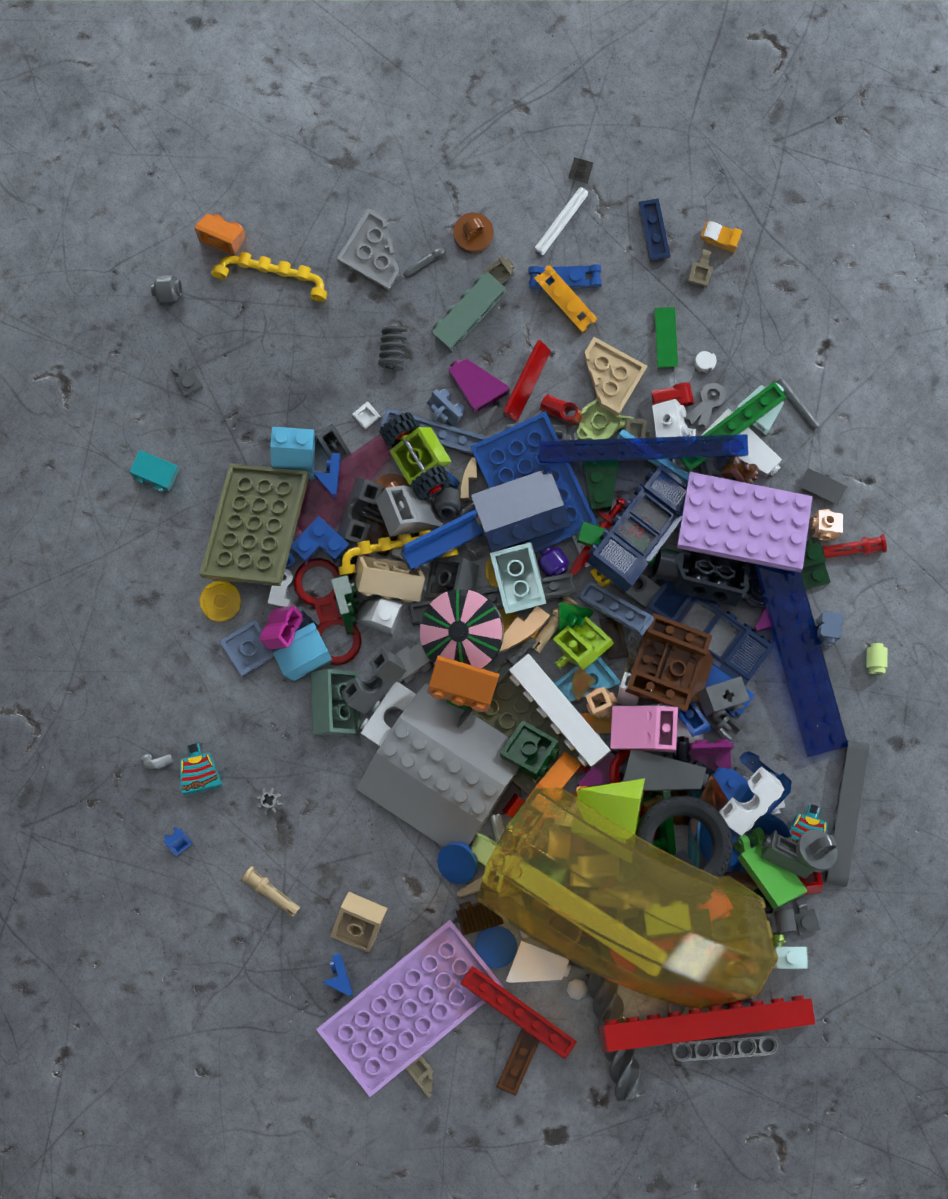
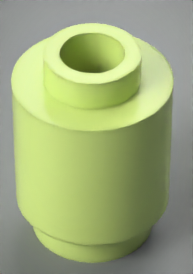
M872 643L871 647L866 648V668L869 674H885V669L888 668V648L883 647L882 643Z

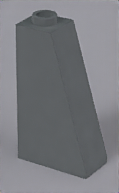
M631 749L623 782L645 778L643 793L700 791L702 786L706 787L709 774L705 773V767Z

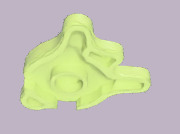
M596 398L581 411L582 420L576 431L578 439L580 441H607L618 431L624 429L625 418L633 417L612 414L600 407Z

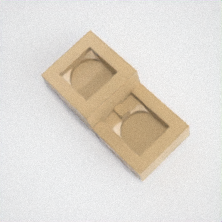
M475 457L471 458L463 475L460 498L462 502H469L468 482H477Z

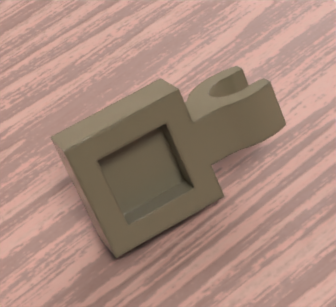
M703 249L700 263L693 262L688 279L689 283L707 288L713 266L708 265L711 251Z

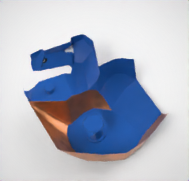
M750 751L744 752L739 758L749 770L755 774L760 767H763L780 780L785 789L781 797L775 800L768 807L767 812L760 816L754 822L753 827L744 834L748 836L753 833L754 829L760 827L764 831L765 837H769L775 830L777 834L785 838L792 837L787 825L781 819L771 814L791 793L792 781L784 773L779 774L771 770L760 761L758 755ZM718 768L714 774H711L700 800L707 802L719 812L732 797L738 802L745 803L750 801L755 793L751 791L747 783L748 780L734 769ZM691 818L689 824L692 836L704 861L708 864L713 852L711 835L700 822L698 846V820ZM729 827L732 843L738 841V837L741 835ZM750 842V847H755L754 844ZM733 846L730 864L722 878L740 885L757 886L737 857L740 853Z

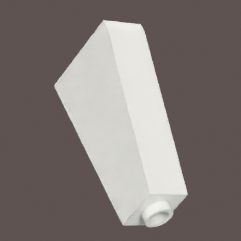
M728 408L702 435L733 412ZM749 427L716 452L729 460L731 456L737 455L743 464L746 462L748 464H756L759 468L758 475L766 478L769 474L773 476L781 468L779 464L782 459Z

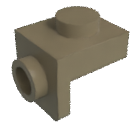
M501 255L498 257L499 260L483 270V273L485 275L489 272L503 284L514 276L513 269L515 267L509 258L504 259Z

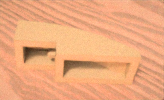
M536 606L525 621L517 617L504 633L503 643L498 654L506 652L528 640L529 637H532L549 620L550 615Z

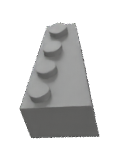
M420 637L414 642V646L408 645L395 654L401 658L407 670L398 679L400 684L403 682L408 684L416 678L415 675L420 671L425 673L434 667L432 661L423 650Z

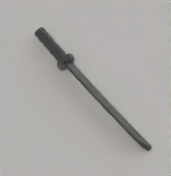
M529 637L512 656L506 658L507 662L497 672L499 674L497 684L509 672V669L536 643L534 638ZM468 706L460 716L459 728L463 727L475 711L472 707Z

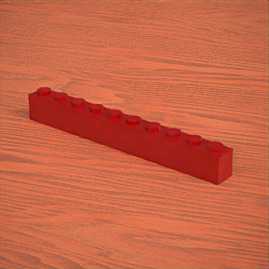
M804 995L792 996V1001L784 1002V998L771 999V1004H763V1000L750 1002L751 1006L743 1007V1003L730 1004V1009L722 1010V1006L709 1007L710 1012L703 1013L701 1008L688 1010V1015H681L680 1011L669 1012L668 1017L660 1018V1014L647 1015V1020L639 1021L638 1016L626 1018V1023L619 1024L618 1019L607 1020L605 1025L599 1026L602 1052L814 1025L815 1017L812 998L804 999Z

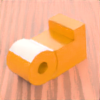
M708 221L704 226L701 239L713 246L735 253L743 230L731 229L716 222Z

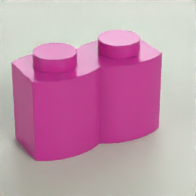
M295 606L273 609L269 615L268 624L261 632L260 641L268 650L289 647L294 639L295 631L301 624L302 614Z

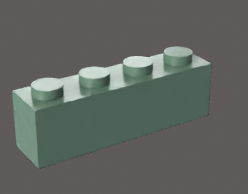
M489 272L485 275L481 274L474 282L476 285L471 290L467 289L462 294V300L457 305L454 304L449 308L445 319H440L433 326L434 331L432 333L451 351L463 341L507 293L506 288Z

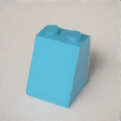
M272 427L270 445L271 467L308 471L310 474L308 481H314L313 472L315 469L317 447L314 429Z

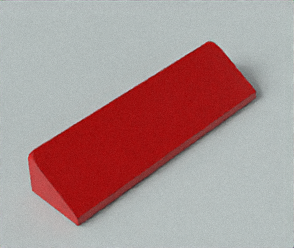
M537 340L503 410L504 417L514 422L519 420L551 353L550 349L541 340Z

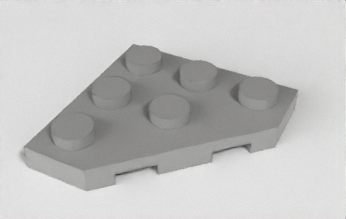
M368 208L338 255L337 261L383 288L390 290L400 273L386 218Z

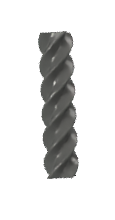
M613 967L585 974L589 978L587 982L588 992L594 999L593 1011L600 1020L598 1030L599 1026L605 1025L607 1020L618 1019V1024L626 1023V1018L623 1016L624 1004L621 997L617 994L618 981L611 973ZM635 1048L604 1052L607 1060L611 1063L609 1073L612 1080L616 1083L615 1096L617 1101H625L646 1095L645 1085L639 1079L641 1073L640 1066L634 1058Z

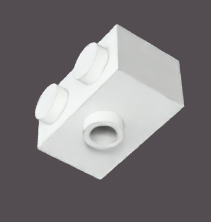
M676 399L652 405L657 443L664 450L687 444L689 431L684 421V417H686L685 407Z

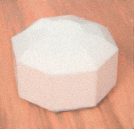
M579 979L570 981L566 989L569 997L576 1000L585 997L588 990L585 982Z

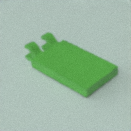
M758 827L753 830L752 834L748 836L744 834L738 837V841L734 842L733 846L740 853L737 857L773 909L776 910L804 895L807 889L796 874L761 857L763 851L761 844L765 836L762 828ZM750 842L753 843L755 847L751 848Z

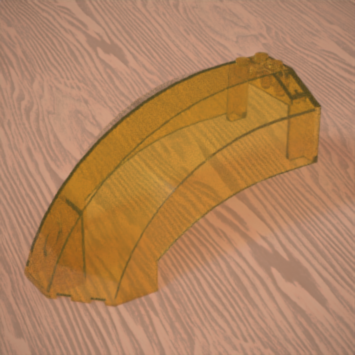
M536 788L504 829L485 867L477 901L532 939L571 962L614 983L659 1000L703 1009L756 997L761 992L778 961L777 951L774 950L771 926L766 917L764 909L766 906L762 897L730 876L716 877L653 846L606 818L563 788Z

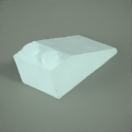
M531 542L490 553L505 614L546 604L538 564Z

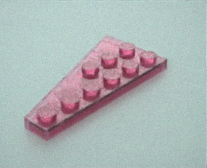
M380 434L341 460L337 498H332L316 478L307 484L297 522V527L301 533L318 516L333 530L341 522L356 477L371 481L391 456L390 450L393 447H388Z

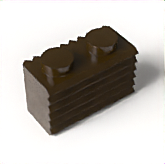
M491 895L479 898L480 902L471 904V901L458 904L459 908L455 909L463 936L504 924L496 897L492 898Z

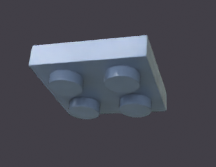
M255 619L220 640L241 677L274 658V649L268 650L260 641L262 629Z

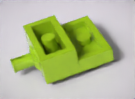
M586 616L582 627L575 625L573 628L567 626L553 638L557 648L564 654L555 662V665L561 670L563 666L571 662L583 671L614 644L612 639Z

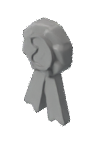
M715 382L704 386L700 395L702 402L685 417V420H689L691 425L701 415L698 426L707 428L712 408L721 406L726 399L724 387Z

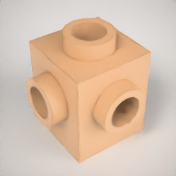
M828 509L819 510L811 517L809 522V528L812 529L811 537L819 538L822 541H835L843 533V514L831 512Z
M602 687L585 695L588 701L586 706L591 716L595 715L599 720L612 717V706H616L615 704L618 703L613 692L610 693L605 687Z

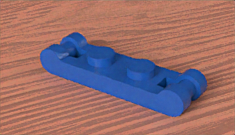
M601 265L552 267L570 288H596L602 286V279H600L599 274L601 273ZM530 266L528 268V274L531 276L529 281L530 289H543L534 277L538 274L541 275L545 271V267ZM585 274H591L592 279H586ZM550 277L545 282L550 286L555 280Z

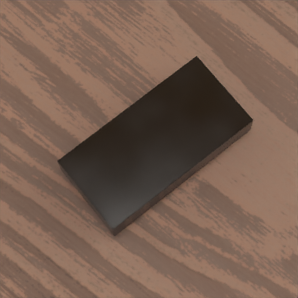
M610 617L599 619L601 630L614 643L606 650L607 659L613 660L628 657L629 654L622 624Z

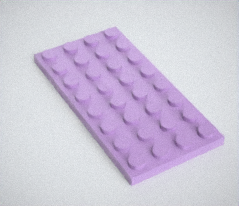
M448 920L316 1028V1030L369 1097H371L485 1003L460 984L471 966L477 968L501 987L504 986L452 921Z

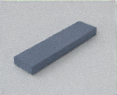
M592 581L587 583L578 596L584 603L642 636L654 621L653 616Z

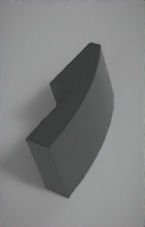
M809 468L799 485L801 489L838 506L848 489L847 486Z

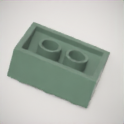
M336 669L311 672L313 735L361 734L360 712L347 705L342 695V691L354 678L359 679V672Z

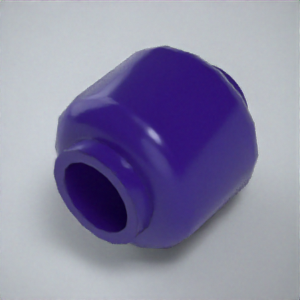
M549 546L540 552L542 556L539 558L538 563L546 576L562 575L568 570L569 560L561 548L556 547L552 549Z

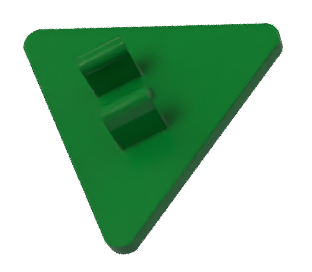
M560 602L558 604V634L567 626L571 628L575 625L582 627L584 618L586 616L588 618L591 617L594 611Z

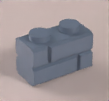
M825 611L817 618V630L815 631L814 640L819 642L820 646L832 647L841 638L843 628L841 626L843 625L844 615L842 613Z

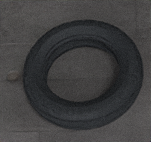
M676 796L656 803L645 812L637 825L633 849L640 871L651 884L670 894L693 895L711 888L723 877L731 861L733 843L727 822L713 806L698 798ZM675 816H688L698 820L707 828L712 838L713 852L709 863L703 870L693 875L682 876L673 874L660 865L654 854L653 838L658 826L665 820Z

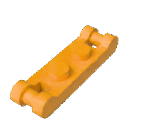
M547 265L544 268L545 271L541 275H536L534 279L583 333L591 322L594 323L598 320L597 317L550 265ZM552 277L555 281L549 286L545 281ZM583 312L586 317L580 321L577 316Z

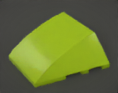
M645 778L578 789L571 832L632 864L634 840Z

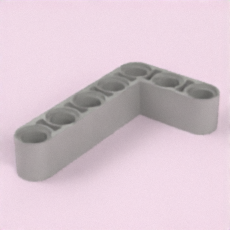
M676 998L669 1002L667 1007L668 1013L673 1012L672 1006L675 1002H680L683 1005L681 1015L689 1014L688 1004L685 1000ZM751 1036L671 1043L670 1047L672 1057L677 1061L685 1062L772 1055L778 1049V1042L772 1036ZM765 1039H769L772 1042V1049L768 1052L762 1048V1043ZM743 1041H748L751 1044V1050L748 1053L741 1051L740 1046ZM723 1042L728 1043L730 1051L726 1055L721 1054L719 1051V1046ZM701 1044H705L708 1047V1053L705 1056L698 1054L697 1049ZM681 1045L687 1049V1054L683 1058H679L676 1055V1049Z

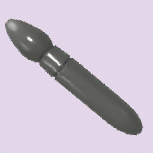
M446 248L435 249L431 254L407 268L403 275L405 277L411 276L430 264V262L442 257Z

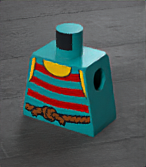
M199 743L188 745L189 757L180 759L182 794L189 795L223 787L211 754H201Z
M809 804L806 815L796 814L789 828L792 837L787 839L797 843L802 834L812 829L821 830L826 833L827 822L818 819L821 807Z

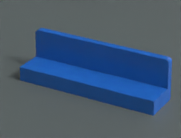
M473 510L404 544L400 554L409 570L412 571L482 536L484 532L475 519L477 511Z

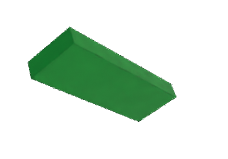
M675 307L654 308L657 369L678 368Z

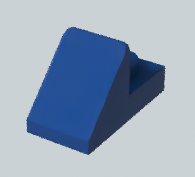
M332 453L331 459H327L326 471H330V473L313 472V474L330 496L337 499L341 456L339 453Z
M341 953L332 955L333 960L329 961L333 974L337 973L338 977L323 981L322 983L348 996L354 995Z

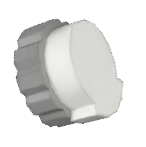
M708 351L698 352L693 359L694 369L700 374L711 372L717 362L715 354H711Z

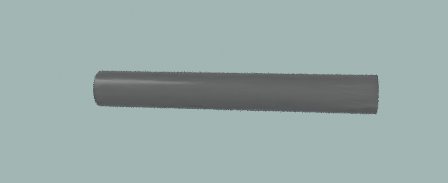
M783 377L780 378L776 383L783 387L785 395L812 429L816 430L820 424Z

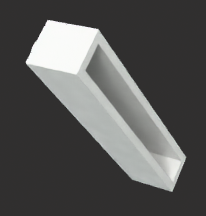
M529 654L509 669L512 674L509 678L517 687L519 685L525 690L523 695L530 703L534 700L539 706L536 710L544 719L546 717L552 722L550 726L557 735L561 733L566 738L563 741L571 751L575 749L578 752L579 756L577 758L584 767L589 765L592 769L611 753L608 746Z

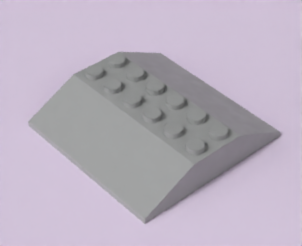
M425 683L388 733L356 789L444 847L451 842H461L470 846L518 772L517 766L500 757L501 750L510 738L473 714L463 727L459 728L458 722L465 710L446 703L447 699L439 700L427 694L429 685Z

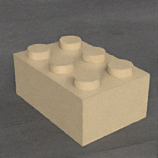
M358 555L355 566L356 573H354L353 579L357 590L361 594L366 596L376 594L385 599L400 598L407 603L420 601L425 581L420 567L410 571L405 562Z

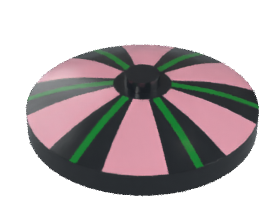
M457 589L441 594L426 608L420 624L421 644L424 652L433 664L436 663L437 656H442L483 669L495 659L501 649L504 638L503 621L497 607L486 596L472 590Z

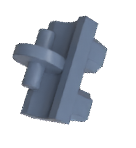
M436 389L427 401V404L430 406L429 409L434 413L431 419L436 421L440 418L443 422H447L450 426L455 427L466 407L459 402L453 405L450 402L451 393L447 389L441 391Z

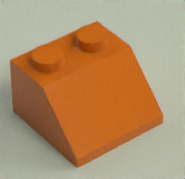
M207 213L195 226L198 240L236 256L246 236L243 226L236 222L229 223L224 221L225 219L218 214L210 215Z

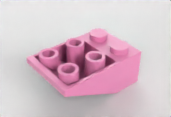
M612 706L610 749H635L639 751L674 753L677 741L678 707Z

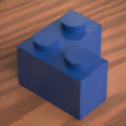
M319 516L291 545V550L306 564L320 549L336 563L350 548L349 543Z

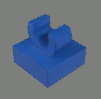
M174 827V834L170 837L167 834L164 835L166 839L164 843L177 857L193 843L181 828Z

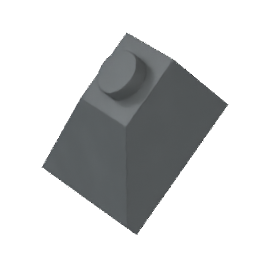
M436 558L432 560L424 598L435 599L451 590H470L476 584L479 565L465 558Z

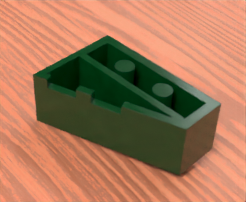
M622 443L581 449L580 458L587 499L593 514L597 510L602 512L611 511Z

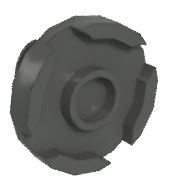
M812 829L806 831L800 836L799 842L796 843V855L803 865L806 864L810 867V870L813 872H823L831 868L838 856L834 836L828 835L821 830Z

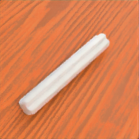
M580 187L535 246L537 253L540 255L545 254L586 199L588 192L584 188Z

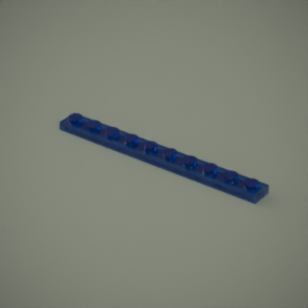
M747 434L539 441L540 464L742 457L749 455Z

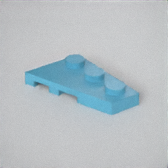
M599 656L585 670L582 671L578 666H575L554 684L571 703L585 698V695L597 688L605 687L609 689L620 685L621 682Z

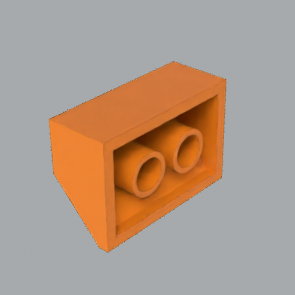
M437 656L427 694H430L435 699L450 700L458 706H470L478 712H488L499 674Z

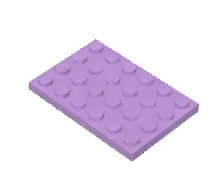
M690 472L677 548L801 573L812 496Z

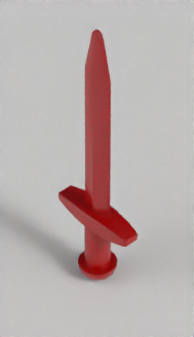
M618 498L609 514L597 510L596 513L603 519L599 527L610 529L611 526H614L611 522L621 512L622 507L626 503L625 499ZM585 545L573 562L569 573H573L574 576L583 568L591 556L588 552L592 547Z

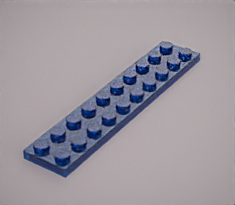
M755 564L807 757L847 747V738L820 640L817 637L818 633L801 573Z

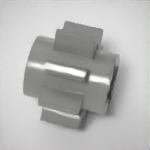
M271 788L270 792L262 789L263 795L256 796L261 801L257 807L262 808L264 806L265 814L269 810H273L276 813V806H282V803L278 802V798L282 795L280 793L274 795V788ZM267 796L275 798L272 800L273 805L264 804L267 801Z

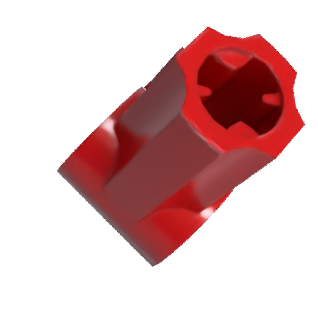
M689 382L679 383L671 388L652 390L651 392L653 405L676 399L684 407L694 404L691 383Z
M549 394L543 397L540 411H546L547 414L561 419L571 426L579 424L582 420V413L576 404L563 401ZM570 411H575L572 417H567Z

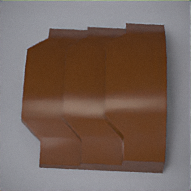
M653 613L654 621L644 633L625 692L643 699L648 698L663 705L678 707L679 710L687 712L689 704L699 700L697 692L705 688L714 662L708 649L712 635Z

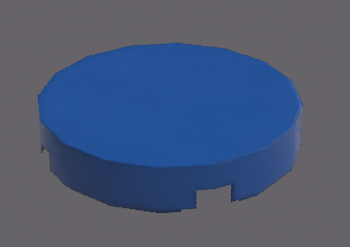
M451 842L444 846L438 854V869L443 877L455 884H464L470 881L478 871L477 856L464 843Z
M495 926L484 929L478 935L475 941V951L488 967L502 968L514 959L517 953V942L514 935L508 929L502 926Z

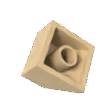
M348 892L340 907L330 937L370 953L388 908Z

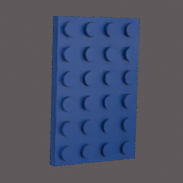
M546 411L470 446L489 488L550 468L571 526L522 543L531 542L534 553L578 534L583 521L598 525Z

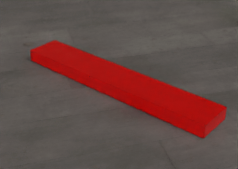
M471 966L460 982L463 987L561 1058L566 1059L577 1043L575 1039L474 966Z

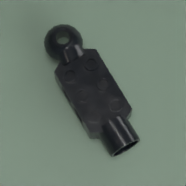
M659 549L656 554L652 577L672 582L675 591L678 593L734 607L741 601H745L752 608L766 607L770 605L768 602H773L775 598L774 589L766 580L757 577L748 579V575L751 572V566L748 562L684 549L679 554Z

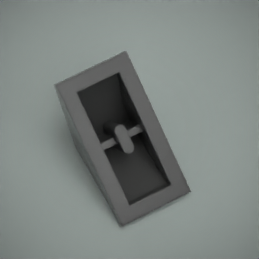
M333 423L315 435L318 444L329 459H331L332 453H339L341 462L352 455Z

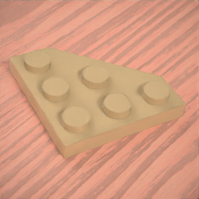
M593 337L583 357L600 407L619 416L645 373L647 365Z

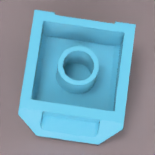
M314 622L296 631L289 647L274 649L273 655L283 675L293 681L333 662Z

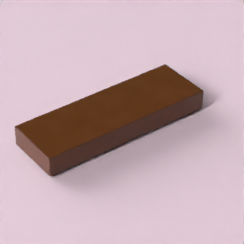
M521 1029L496 1086L516 1096L539 1044L538 1040L523 1029Z

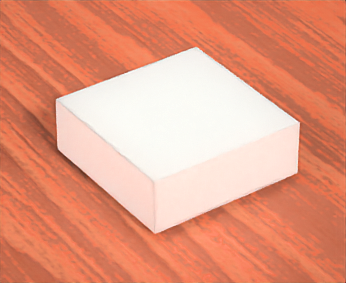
M368 401L352 414L365 431L381 419V416Z

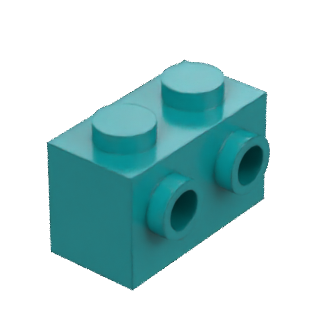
M139 450L129 473L135 482L143 485L146 482L151 484V488L163 493L164 490L170 492L179 473V468L173 463Z

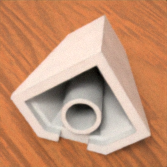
M375 595L361 602L355 617L356 622L393 636L406 602L400 598L385 599L380 595Z

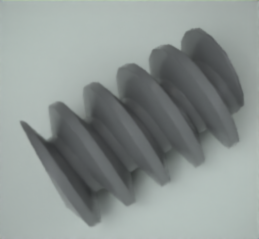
M402 326L384 327L381 331L383 334L381 337L382 344L380 345L381 352L379 353L381 359L378 361V365L390 371H402L403 368L398 366V364L404 363V360L400 359L399 356L405 355V352L401 351L400 348H405L406 344L400 341L406 340L407 336L402 335L401 332H407V328Z

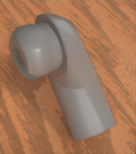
M150 754L141 757V762L143 763L141 765L145 769H160L173 764L170 754L152 760Z

